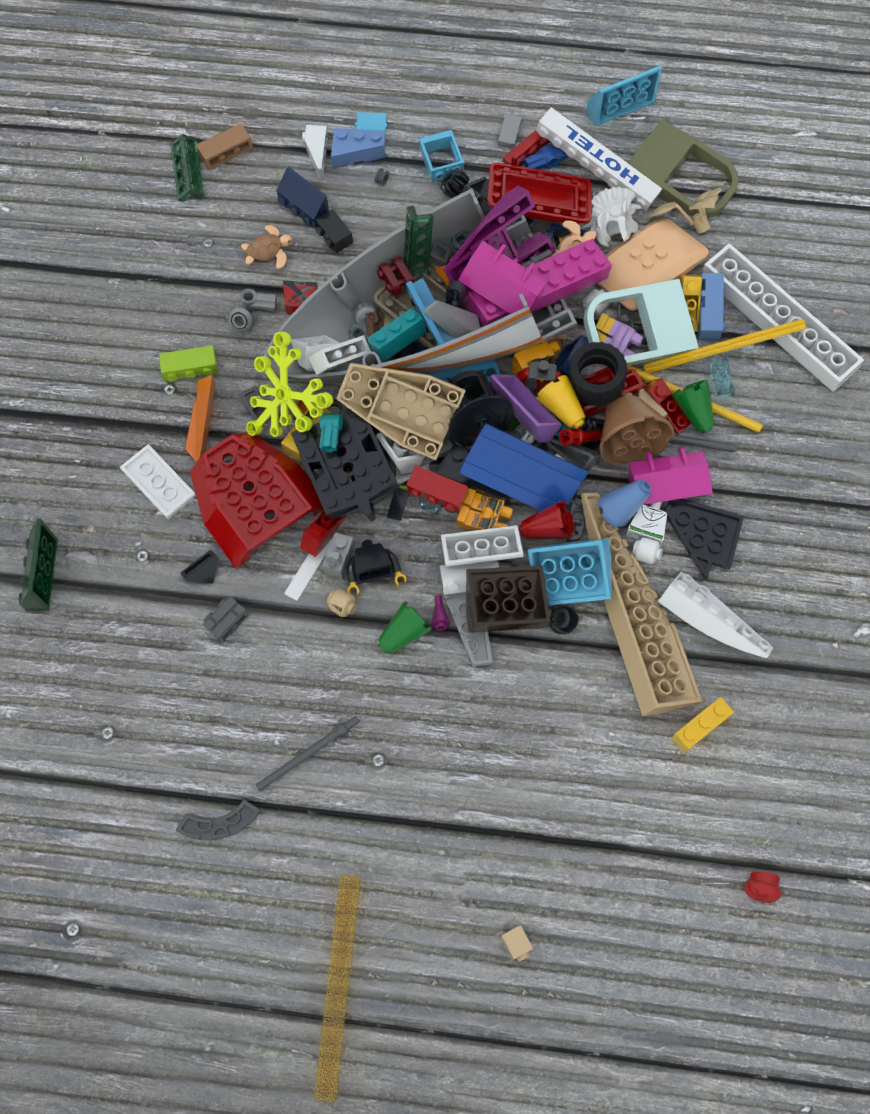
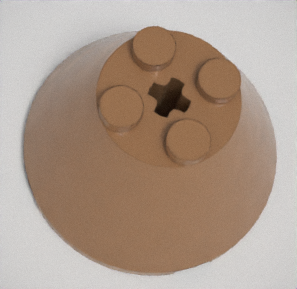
M625 393L621 398L605 406L606 413L599 451L602 459L611 465L620 466V463L646 460L645 452H650L653 458L668 447V441L674 437V429L666 418L641 398L633 396L632 393Z

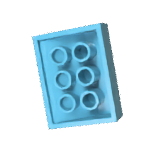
M657 66L615 83L594 94L587 102L586 112L595 127L654 103L662 66Z
M609 538L535 546L528 549L530 566L543 567L548 605L612 599V567Z

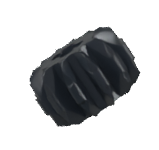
M455 168L441 182L440 189L446 196L452 199L462 193L464 185L469 183V177L461 169Z

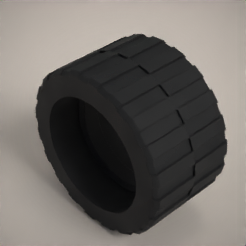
M591 342L578 348L571 357L569 364V380L579 401L590 406H605L622 394L627 373V362L623 353L617 347L612 346V344L604 342ZM602 364L609 367L616 376L608 383L595 385L585 381L580 376V372L589 365Z

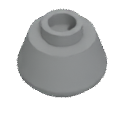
M235 308L229 314V323L234 330L245 332L252 326V315L247 309Z

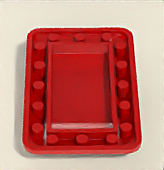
M497 162L490 165L487 204L493 208L503 195L516 186H520L529 191L535 207L525 213L524 217L557 223L573 221L577 224H587L591 221L592 184L587 178Z

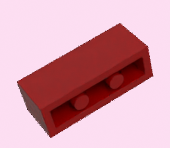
M415 465L406 484L410 495L417 498L419 496L426 498V501L433 505L437 503L443 505L450 512H460L469 493L468 486Z

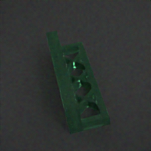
M181 134L170 144L177 198L180 202H183L190 195L198 199L204 197L199 155L196 147L197 141L185 134Z
M407 206L403 262L411 275L428 273L433 215L432 213L417 215L414 206ZM428 221L422 228L418 225V222ZM424 234L426 238L421 242L417 240L418 237ZM423 248L425 251L418 255L416 252ZM419 262L424 263L422 267H415Z

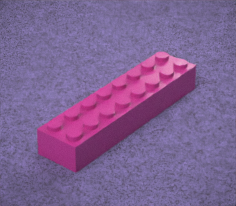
M593 239L535 263L536 265L532 273L547 283L531 307V313L608 279L612 264ZM474 290L468 293L466 307L469 312L478 315L481 328L510 315Z

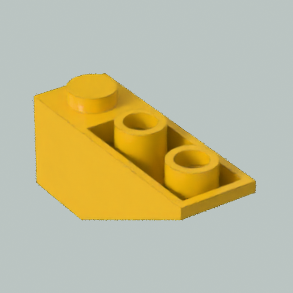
M681 275L680 283L694 332H698L702 277L699 275Z

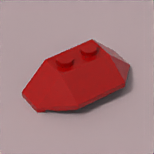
M605 367L582 378L591 384L601 385L610 382L616 375L609 367ZM627 369L625 387L618 398H621L625 393H632L634 395L644 387L636 370ZM579 401L585 416H594L606 411L604 405L590 406Z

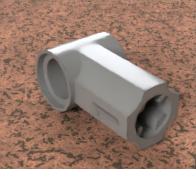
M245 289L240 294L242 308L247 309L249 312L255 309L275 311L277 296L274 294L255 293L252 289Z

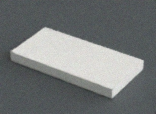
M149 444L120 466L123 473L167 520L196 497V493Z

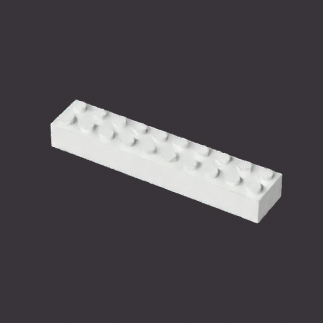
M730 243L704 264L702 273H724V297L762 330L804 319L806 323L805 330L776 337L773 340L832 392L848 380L863 363L864 359Z

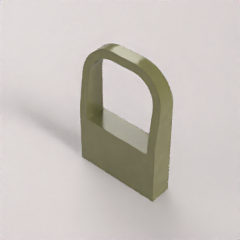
M661 120L632 156L628 164L662 188L658 196L660 199L667 203L676 202L686 214L692 217L699 213L698 209L689 210V207L695 203L668 185V182L689 155H693L724 173L730 182V188L721 200L715 204V208H705L707 218L718 215L724 210L736 192L739 182L736 168L729 160L703 142Z

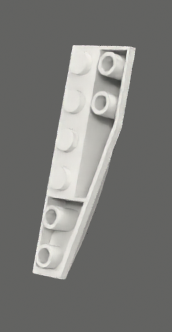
M682 571L658 601L694 628L726 645L767 658L773 649L768 641L758 635L712 594L706 586L698 584L689 574H684Z

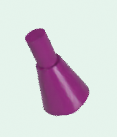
M435 595V607L431 626L441 631L450 626V621L443 606L442 595Z

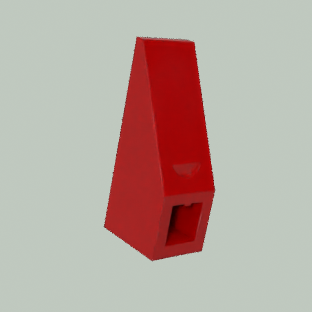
M663 378L652 380L642 388L668 413L666 419L672 424L676 434L681 433L691 424L673 398L672 392Z
M324 511L303 532L300 548L316 557L326 547L347 515L330 520Z

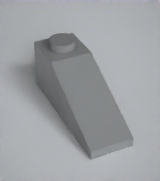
M436 300L424 309L426 315L455 339L480 328L477 314Z

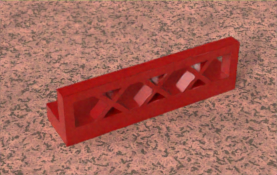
M535 130L503 157L502 162L504 164L522 166L523 158L536 154L550 141L540 136Z

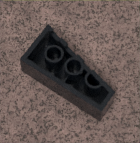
M457 444L434 470V473L468 486V489L476 490V493L503 500L506 506L513 499L506 494L460 474L459 471L468 452Z

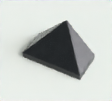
M209 550L180 572V574L187 581L213 583L218 557Z

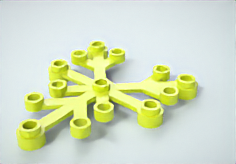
M286 332L275 333L273 337L275 346H270L268 349L270 357L280 367V380L272 370V363L268 357L260 356L254 360L255 369L258 372L265 371L275 388H272L269 384L261 385L259 388L260 394L262 396H275V399L273 401L265 400L260 396L250 398L252 407L266 408L257 420L247 423L246 431L250 436L259 435L263 431L264 423L270 416V434L273 437L281 436L283 430L279 425V420L283 426L292 423V417L288 414V407L297 418L295 420L296 429L299 432L309 431L313 422L311 418L303 415L293 399L302 400L313 418L321 417L323 414L322 409L330 407L333 403L332 395L327 392L317 395L313 394L315 391L322 389L323 386L322 381L318 378L312 379L304 392L292 391L288 386V367L294 360H299L302 353L300 349L294 348L289 350L287 356V346L291 343V336ZM281 404V416L278 419V407Z

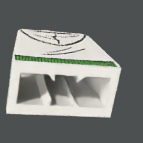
M662 502L650 503L649 506L642 505L632 520L626 536L636 540H640L643 537L659 541L661 547L667 513L660 510Z

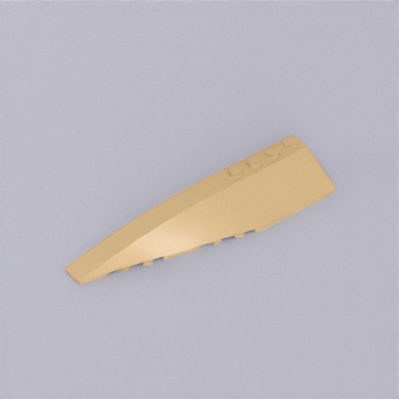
M582 493L581 499L589 540L609 538L612 567V599H606L604 602L642 716L660 714L701 703L702 699L675 625L673 623L670 624L667 619V611L664 607L661 608L656 599L658 598L656 592L648 586L649 580L634 554L631 555L629 553L626 540H622L617 530L619 528L613 527L602 516L604 511L602 507H598L600 495L598 493Z

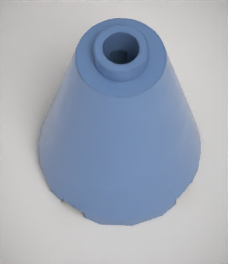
M639 479L603 494L598 499V507H602L604 511L602 516L613 527H624L651 495V486L647 481Z

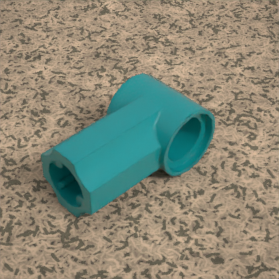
M323 413L320 417L321 438L319 448L326 452L337 451L339 431L342 430L343 425L342 414Z

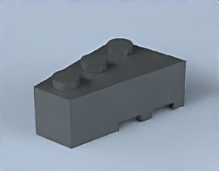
M556 435L553 436L550 442L537 441L534 445L553 455L557 453L561 458L588 472L601 457L599 452L581 445L571 444L563 446L559 441V436Z

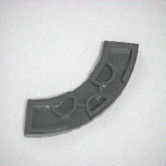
M243 800L232 812L216 819L198 818L187 813L175 831L198 840L223 839L237 834L249 826L258 817L261 810Z

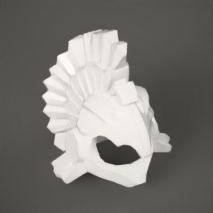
M612 186L611 189L605 188L604 191H600L591 200V221L587 224H578L580 229L595 231L598 242L604 247H609L607 243L611 241V236L621 234L625 242L629 239L631 233L634 234L638 231V223L631 216L636 209H641L640 205L631 203L635 197L634 191L628 190L626 187L621 188L620 186L616 188Z

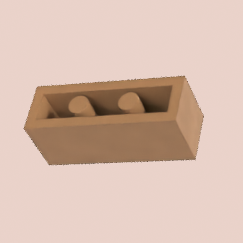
M241 123L196 145L199 157L208 171L253 149L251 137Z

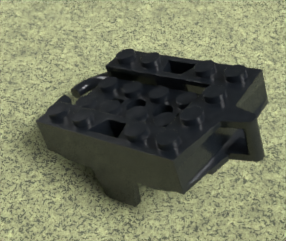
M333 399L330 407L339 408L340 413L338 414H342L343 419L342 430L339 431L337 451L326 452L319 448L321 438L320 422L312 425L309 431L299 432L296 430L291 432V435L323 509L330 520L362 511L369 521H374L376 519L374 505L388 494L400 488L372 425L340 401ZM308 411L305 416L312 420L313 417L310 415V411ZM374 441L378 451L367 452L366 448ZM346 451L344 456H339L340 452ZM354 467L351 472L346 473V470H347L348 468L350 469V468ZM315 469H323L324 473L319 477Z

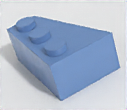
M334 128L331 152L333 169L346 164L351 166L359 161H364L365 163L385 158V131Z
M702 273L698 339L719 340L726 327L725 322H723L725 312L723 306L724 273Z

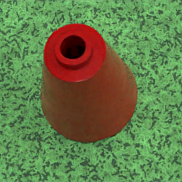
M559 501L523 520L519 526L521 536H524L525 539L572 538L573 535L571 533L574 532V521L571 511H566L567 503Z

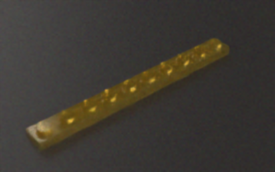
M340 875L314 1092V1100L336 1102L361 884V877Z

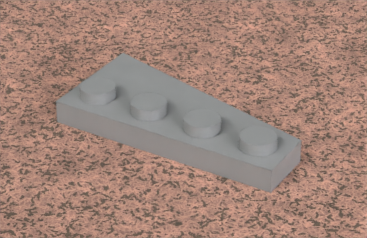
M466 592L447 595L443 593L472 666L493 664L488 632L469 633Z

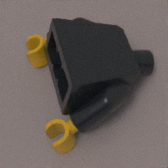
M364 540L362 547L355 549V555L351 557L347 565L348 582H350L347 591L351 593V590L356 588L357 595L359 596L360 589L356 586V582L363 584L394 576L393 573L396 575L394 580L396 586L399 587L398 578H402L405 584L406 576L400 572L402 569L397 556L389 549H384L381 543L373 544L371 540Z

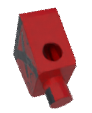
M283 280L286 314L292 315L318 289L317 282Z

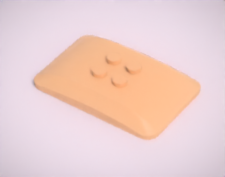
M662 217L646 225L605 255L612 264L608 279L597 284L606 292L680 279L681 275L687 274L706 260L709 251L670 219ZM635 299L618 301L629 310H638Z

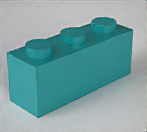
M413 307L367 338L370 350L375 352L382 362H385L427 332L424 318Z

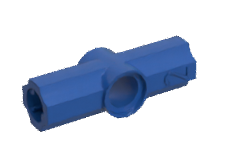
M546 145L538 153L523 158L524 167L538 170L544 167L551 169L559 161L567 159L569 156L560 148Z

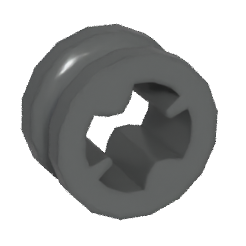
M379 168L374 182L384 186L389 178V171L386 170L384 172L382 168Z

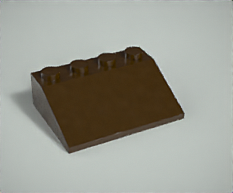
M523 566L467 569L466 615L469 633L545 628L551 621L543 567Z

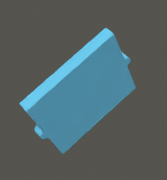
M357 112L355 127L360 130L386 132L388 127L386 123L387 113Z

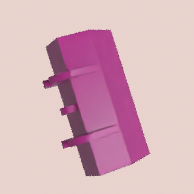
M482 241L458 281L509 314L524 308L519 297L521 293L529 309H531L547 283L532 273L536 264L532 262L528 269L517 263L518 259L512 260L504 255V250L507 247L506 244L503 243L500 249L497 250Z
M681 446L678 447L679 455L663 456L652 459L650 452H645L646 460L629 463V483L641 479L650 484L651 495L644 504L713 494L709 466L703 451L686 454L684 447Z

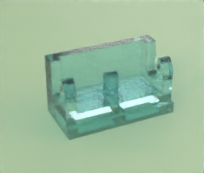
M713 355L710 362L716 397L734 396L735 387L732 384L728 355H725L722 360H719L718 355Z

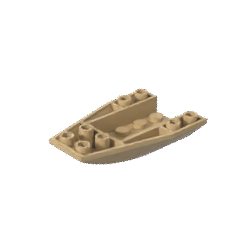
M350 363L336 399L400 446L436 460L448 431L450 418L453 417V413L459 407L466 390L427 374Z

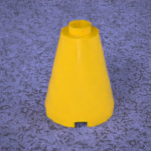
M563 375L558 377L560 381L555 383L552 381L537 394L539 397H536V399L570 429H578L585 423L583 420L586 417L568 376Z

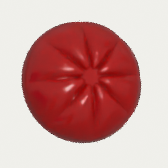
M769 872L750 873L749 881L743 885L744 892L751 899L761 903L776 902L782 896V891L779 889L780 877Z

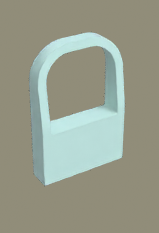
M680 279L600 294L588 304L584 312V327L589 343L600 342L594 322L596 307L604 303L630 299L636 300L649 351L624 356L627 366L651 362L699 348Z

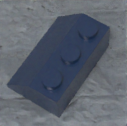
M286 168L276 190L278 202L283 207L289 208L293 215L299 216L307 226H312L315 229V219L329 211L327 196L292 168Z

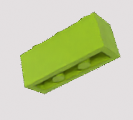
M213 345L159 353L161 374L165 381L172 382L183 378L192 379L196 376H210L219 373L217 356Z

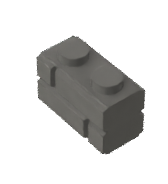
M230 596L218 604V609L214 613L211 612L205 617L203 626L217 640L223 643L249 614L245 608Z

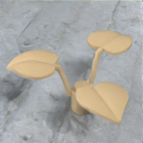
M723 188L707 191L695 199L697 203L691 205L689 210L698 209L699 213L693 215V220L676 202L666 203L657 207L650 213L647 220L649 221L654 216L677 208L690 222V225L695 226L697 234L703 233L711 228L705 208H715L718 194L722 192Z

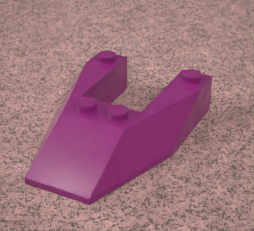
M516 186L501 197L445 266L444 271L449 281H458L482 241L497 250L500 249L503 243L506 244L507 247L504 250V255L512 260L518 259L517 263L520 265L529 261V258L535 254L539 255L548 249L551 250L552 255L556 253L550 238L541 232H537L515 248L505 228L535 207L528 190ZM464 285L466 297L473 290Z

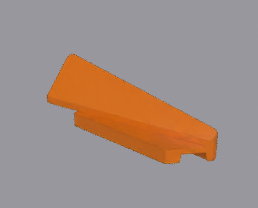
M213 375L197 381V399L194 401L185 447L186 452L195 462L205 453L216 387Z

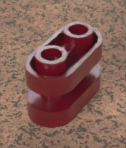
M399 256L391 259L392 266L385 262L378 265L377 270L379 279L381 281L384 280L387 292L393 296L401 294V287L404 286L406 289L407 282L411 281L414 283L412 275ZM393 273H396L400 280H397Z

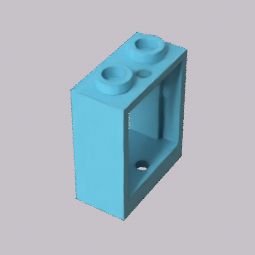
M452 130L419 138V150L431 182L443 180L455 168L464 171V161ZM450 147L455 163L433 168L428 153Z

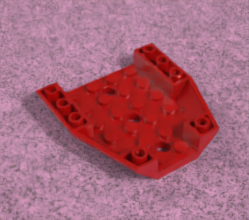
M248 433L232 434L203 453L190 471L204 525L235 569L251 559L250 552L308 513L312 512L315 516L324 510L311 479L299 463L257 435L250 436ZM227 456H232V457H233V461H232V462H230V463H225V462H223V460H224L225 457H227ZM247 484L254 485L251 491H245L244 487ZM269 512L275 513V517L272 520H267L265 515Z

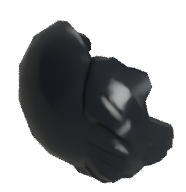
M569 605L555 607L550 613V628L559 635L573 632L579 624V616L575 609Z

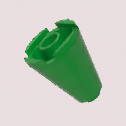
M708 380L689 384L682 392L681 389H678L672 393L673 398L697 432L701 431L703 434L712 430V426L715 424Z
M406 600L378 638L380 642L378 647L385 654L387 652L390 654L394 653L432 630L430 626L428 628L425 627L427 622L413 607H406L409 604Z

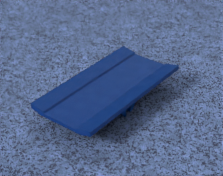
M487 423L481 429L459 471L464 476L540 511L559 501H565L568 505L581 482L589 473L583 468Z

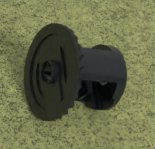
M476 370L464 371L450 379L448 383L460 388L469 385L465 389L466 391L456 412L453 413V417L450 418V423L448 424V431L453 441L460 445L473 446L485 423L504 432L507 430L514 417L513 406L505 397L495 395L484 373Z

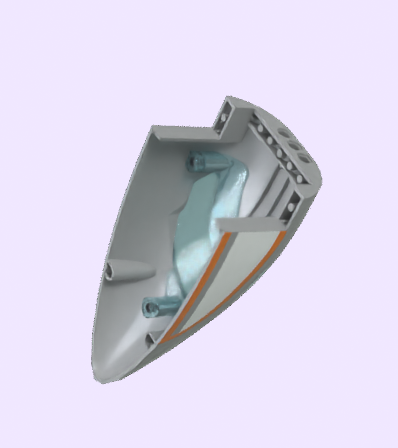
M472 188L418 216L367 248L312 293L283 323L278 332L288 333L291 339L326 335L340 343L364 335L368 343L366 326L360 323L357 324L355 310L359 304L369 302L376 306L380 314V308L374 302V294L386 283L384 280L381 281L377 275L378 265L386 262L389 266H392L391 259L398 256L402 259L405 266L416 256L422 255L430 259L429 254L434 241L450 248V254L454 256L485 218ZM524 215L505 227L515 248L533 236ZM521 293L519 297L524 306L523 309L466 335L395 360L389 358L384 363L375 352L370 351L364 354L361 360L353 363L420 374L450 371L523 351L576 327L577 322L570 308L567 307L564 298L534 311L532 316L528 304ZM272 339L264 352V356L271 360L272 370L280 377V367L268 353L269 347L275 346ZM415 340V342L421 349L425 348L424 345H422L419 341ZM291 343L287 346V356L289 350L293 349ZM294 360L288 367V379L312 380L318 378L321 381L344 380L350 364L316 375L315 371H306L305 368L299 365L297 360Z

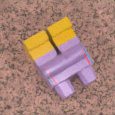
M602 313L596 325L600 342L612 344L624 356L636 354L628 349L630 343L639 347L643 340V337L636 333L635 329L609 317L605 313ZM600 332H603V333H605V334L611 336V338L608 337V336H606V335H604V334H601Z

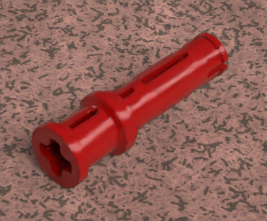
M563 429L560 431L559 441L563 446L571 444L581 445L583 442H601L602 430L582 431L581 429Z

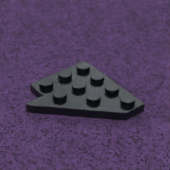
M683 498L669 500L665 511L667 513V520L703 578H708L711 565L730 570L744 516Z

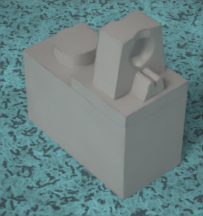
M335 532L322 564L325 575L343 580L355 546L353 537Z

